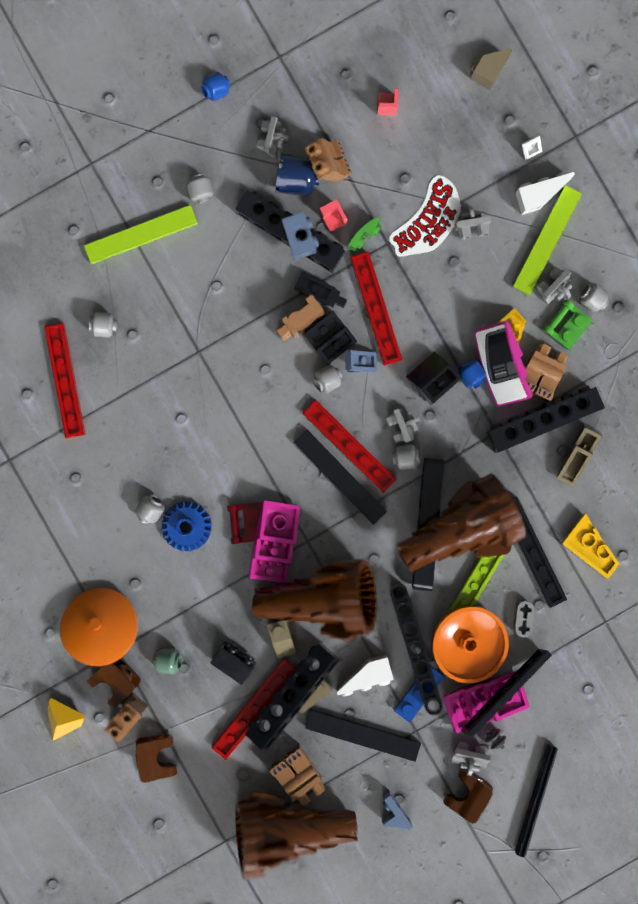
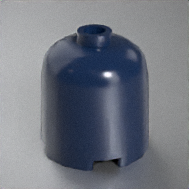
M281 153L275 192L300 196L311 194L315 185L319 186L320 182L316 173H314L311 160Z

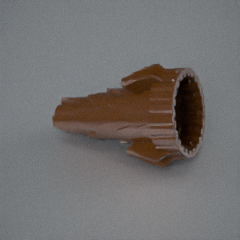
M490 473L476 481L466 482L447 503L449 508L443 510L440 516L429 521L425 527L411 533L412 537L396 545L403 563L412 572L435 560L441 561L450 556L452 558L457 557L469 550L474 552L476 558L505 555L510 553L512 545L524 539L526 534L521 516L509 492L499 478Z
M367 559L334 562L311 574L310 578L294 579V582L280 583L276 587L254 588L255 595L253 596L251 609L252 614L260 618L285 619L286 622L308 621L311 623H325L320 629L321 635H327L348 642L355 641L359 635L371 633L376 624L377 593L372 568Z
M253 792L247 800H239L235 804V830L239 866L243 880L264 877L265 870L276 867L284 861L294 860L302 855L317 853L316 850L334 848L341 843L358 841L355 811H323V808L312 810L280 808L285 803V797L262 792Z

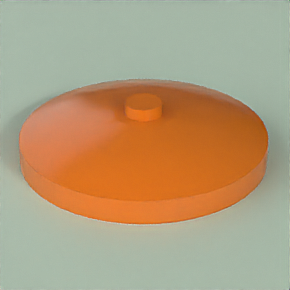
M95 588L78 595L65 609L60 623L61 641L66 651L77 661L89 666H104L122 658L132 647L138 632V617L132 603L121 593L108 588Z
M474 605L461 606L444 615L436 625L431 641L432 654L438 667L449 678L462 683H477L493 676L503 665L509 647L508 634L501 620L491 611Z

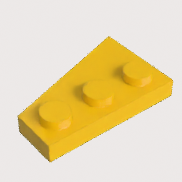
M584 513L561 544L603 577L609 579L619 566V562L604 543L587 514Z

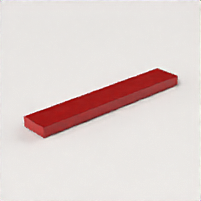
M369 251L351 256L350 260L383 365L386 366L402 361Z
M58 323L44 326L65 438L86 435L65 324Z
M316 399L302 412L383 493L397 480Z
M286 658L280 661L212 745L211 748L225 760L246 736L245 733L248 731V725L253 720H257L261 715L259 713L265 705H269L273 700V694L283 688L285 685L284 681L289 675H293L297 669Z

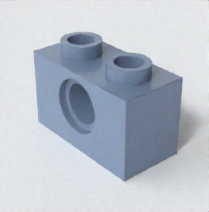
M302 212L282 219L294 260L315 254L316 247L319 245L316 236H312L310 231L313 228L310 217L306 218L305 213ZM304 232L307 236L305 239L299 240L296 238V234Z

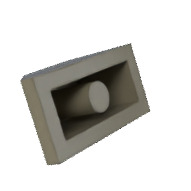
M508 48L483 55L480 61L476 60L470 70L473 72L471 80L491 90L509 59L512 50Z
M285 619L269 621L267 626L278 659L297 654L289 623Z

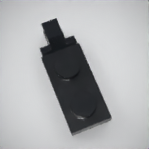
M303 272L294 288V291L307 297L313 295L317 302L333 308L334 305L344 308L347 303V299L339 296L340 291L337 288Z

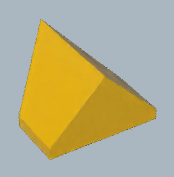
M514 308L499 322L508 321L520 346L524 325L527 321Z
M52 698L49 700L47 711L53 741L82 726L85 718L84 714Z

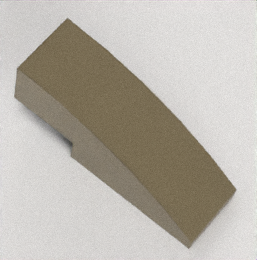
M583 424L566 455L556 477L557 479L572 487L575 486L592 458L594 449L602 438L601 432Z

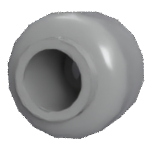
M204 174L190 177L186 184L190 200L198 201V204L209 202V198L214 194L211 181Z
M596 283L587 284L579 294L580 303L592 312L605 309L609 303L608 292Z
M95 312L93 316H90L89 332H92L93 336L110 338L113 335V331L117 332V320H114L112 313Z
M327 365L315 372L313 384L319 392L329 393L341 385L340 378H342V374L338 368Z
M414 444L399 445L396 448V453L392 454L393 463L397 464L400 470L417 468L418 464L421 463L420 448H417Z
M155 495L144 496L136 508V514L139 516L138 519L144 524L156 523L165 509L163 501Z

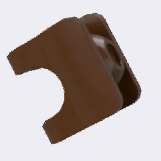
M120 658L111 664L102 666L87 682L92 688L99 683L109 684L113 690V696L107 704L114 709L141 683V678Z
M172 735L142 737L136 740V764L141 782H151L173 777L177 774L175 764L161 763L157 759V755L162 749L173 745Z
M461 769L458 777L468 786L469 794L463 798L447 794L443 802L462 818L474 824L486 809L493 795V787L473 773L471 776L467 775L466 769Z

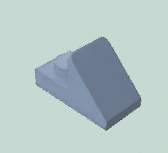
M345 351L346 370L349 373L376 372V352Z
M390 790L383 794V805L390 813L382 818V824L389 827L412 829L413 825L410 818Z

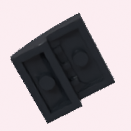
M333 310L303 333L327 365L357 342Z

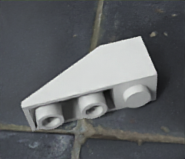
M565 171L557 174L552 179L544 177L539 179L538 183L531 184V182L520 185L515 194L521 214L540 210L571 180L575 173L568 174Z
M387 654L367 659L337 688V695L349 696L355 690L367 691L373 685L385 686L390 684V681L394 679Z

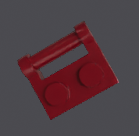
M262 502L227 506L231 520V544L254 542ZM239 510H243L244 537H240L237 513Z

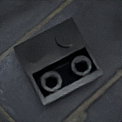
M435 351L406 376L430 405L434 404L462 379L457 371Z
M224 641L210 664L242 685L254 670L256 664L253 661L254 657L246 652L244 654L238 650L239 647L234 643Z

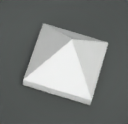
M539 135L521 143L525 160L542 152Z

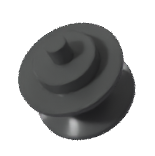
M488 729L485 742L492 743L491 749H503L506 736L499 735L500 729Z

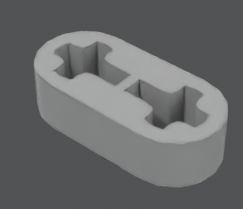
M521 600L517 603L514 618V631L523 638L530 636L532 633L535 611L533 604L526 600ZM526 604L530 610L526 611L525 617H523L524 613L520 608ZM523 620H525V626L528 627L527 630H524V633L518 629L523 625Z

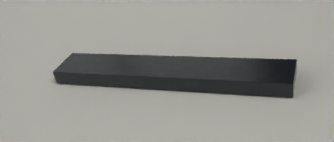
M308 429L294 442L373 525L387 513Z
M515 496L512 500L521 516L526 534L525 538L517 543L548 607H554L566 601L567 598L518 497Z
M537 649L461 728L462 733L473 738L552 656L550 652Z
M313 709L310 710L305 726L307 730L416 762L421 746L419 741Z

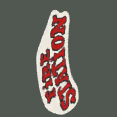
M438 175L431 180L426 198L418 212L390 235V243L394 245L397 256H408L435 250L456 224L461 211L460 199L454 184L444 176Z

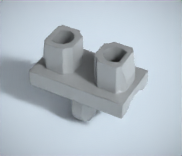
M271 116V120L262 121L261 131L266 133L267 137L266 139L259 138L256 145L260 151L266 152L270 157H276L278 148H282L283 143H289L290 140L285 135L286 129L283 128L284 124L279 122L277 117Z
M468 207V213L461 214L462 221H456V225H454V229L458 231L461 240L472 237L470 230L472 228H477L478 237H483L489 234L491 216L480 217L481 211L474 212L473 207Z
M555 268L550 274V278L555 282L549 285L546 281H542L538 285V292L543 296V301L546 304H549L554 298L560 301L562 297L565 299L571 297L569 290L572 288V285L569 284L571 281L569 276L571 272L569 270L562 271Z
M403 407L393 410L394 413L387 416L386 419L390 426L399 424L401 431L393 433L395 442L405 441L407 443L415 440L413 432L418 430L416 422L421 421L420 417L414 419L412 412L406 414Z
M460 741L451 762L460 764V768L466 769V774L469 776L472 775L473 771L480 772V769L485 770L488 762H490V755H487L486 747L476 746L474 752L468 751L469 744Z

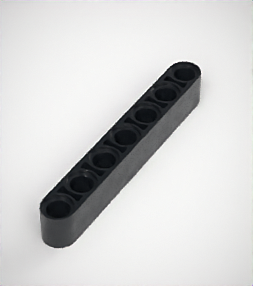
M424 458L417 530L425 527L429 521L440 515L444 460ZM435 561L413 571L412 590L432 591Z
M397 583L390 589L393 606L425 710L430 715H437L442 711V700L408 590L405 585ZM398 586L404 589V595L399 598L393 593L394 588ZM402 605L408 606L410 608L409 615L402 616L399 613V608ZM408 624H412L416 628V632L412 635L405 632V626ZM413 643L421 645L422 650L419 653L411 651L410 647ZM419 662L427 664L428 668L425 672L417 670L416 665ZM425 681H430L433 684V688L430 691H426L423 689L422 684ZM430 701H437L439 707L436 710H431L428 707Z

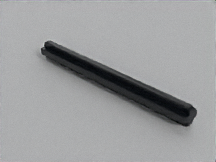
M547 745L515 850L516 855L520 857H526L558 751V748L554 745Z

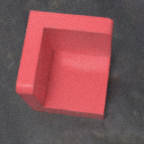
M395 88L394 93H378L377 114L396 115L398 109V89Z
M337 199L320 208V214L330 232L347 224V218Z

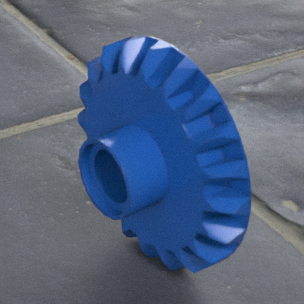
M180 502L170 507L164 514L162 520L163 536L174 549L180 551L196 550L206 543L211 534L212 524L210 516L197 503ZM184 521L188 522L191 526L189 532H185L181 528Z

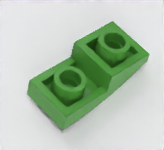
M376 217L366 223L348 244V249L353 252L357 248L360 249L365 241L363 236L371 239L373 235L377 236L381 229V225H379L380 218Z

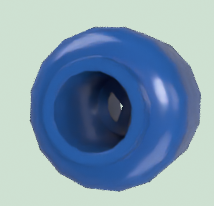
M215 72L203 78L201 91L206 99L217 101L228 95L230 81L227 76H223L220 72Z
M470 359L458 368L460 370L458 374L462 377L461 381L466 388L473 386L476 389L484 383L483 379L486 376V372L478 361Z

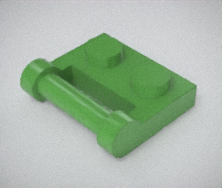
M565 299L560 310L550 323L543 327L542 331L569 351L592 322V319L575 307L571 301ZM568 311L571 312L570 318L560 331L556 333L554 331L555 327Z

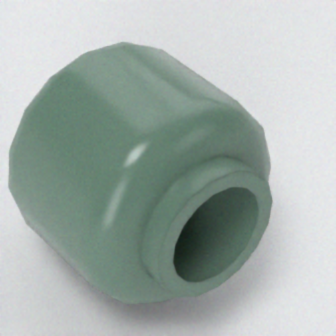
M161 648L157 654H154L152 663L158 673L175 674L181 669L183 658L176 649Z

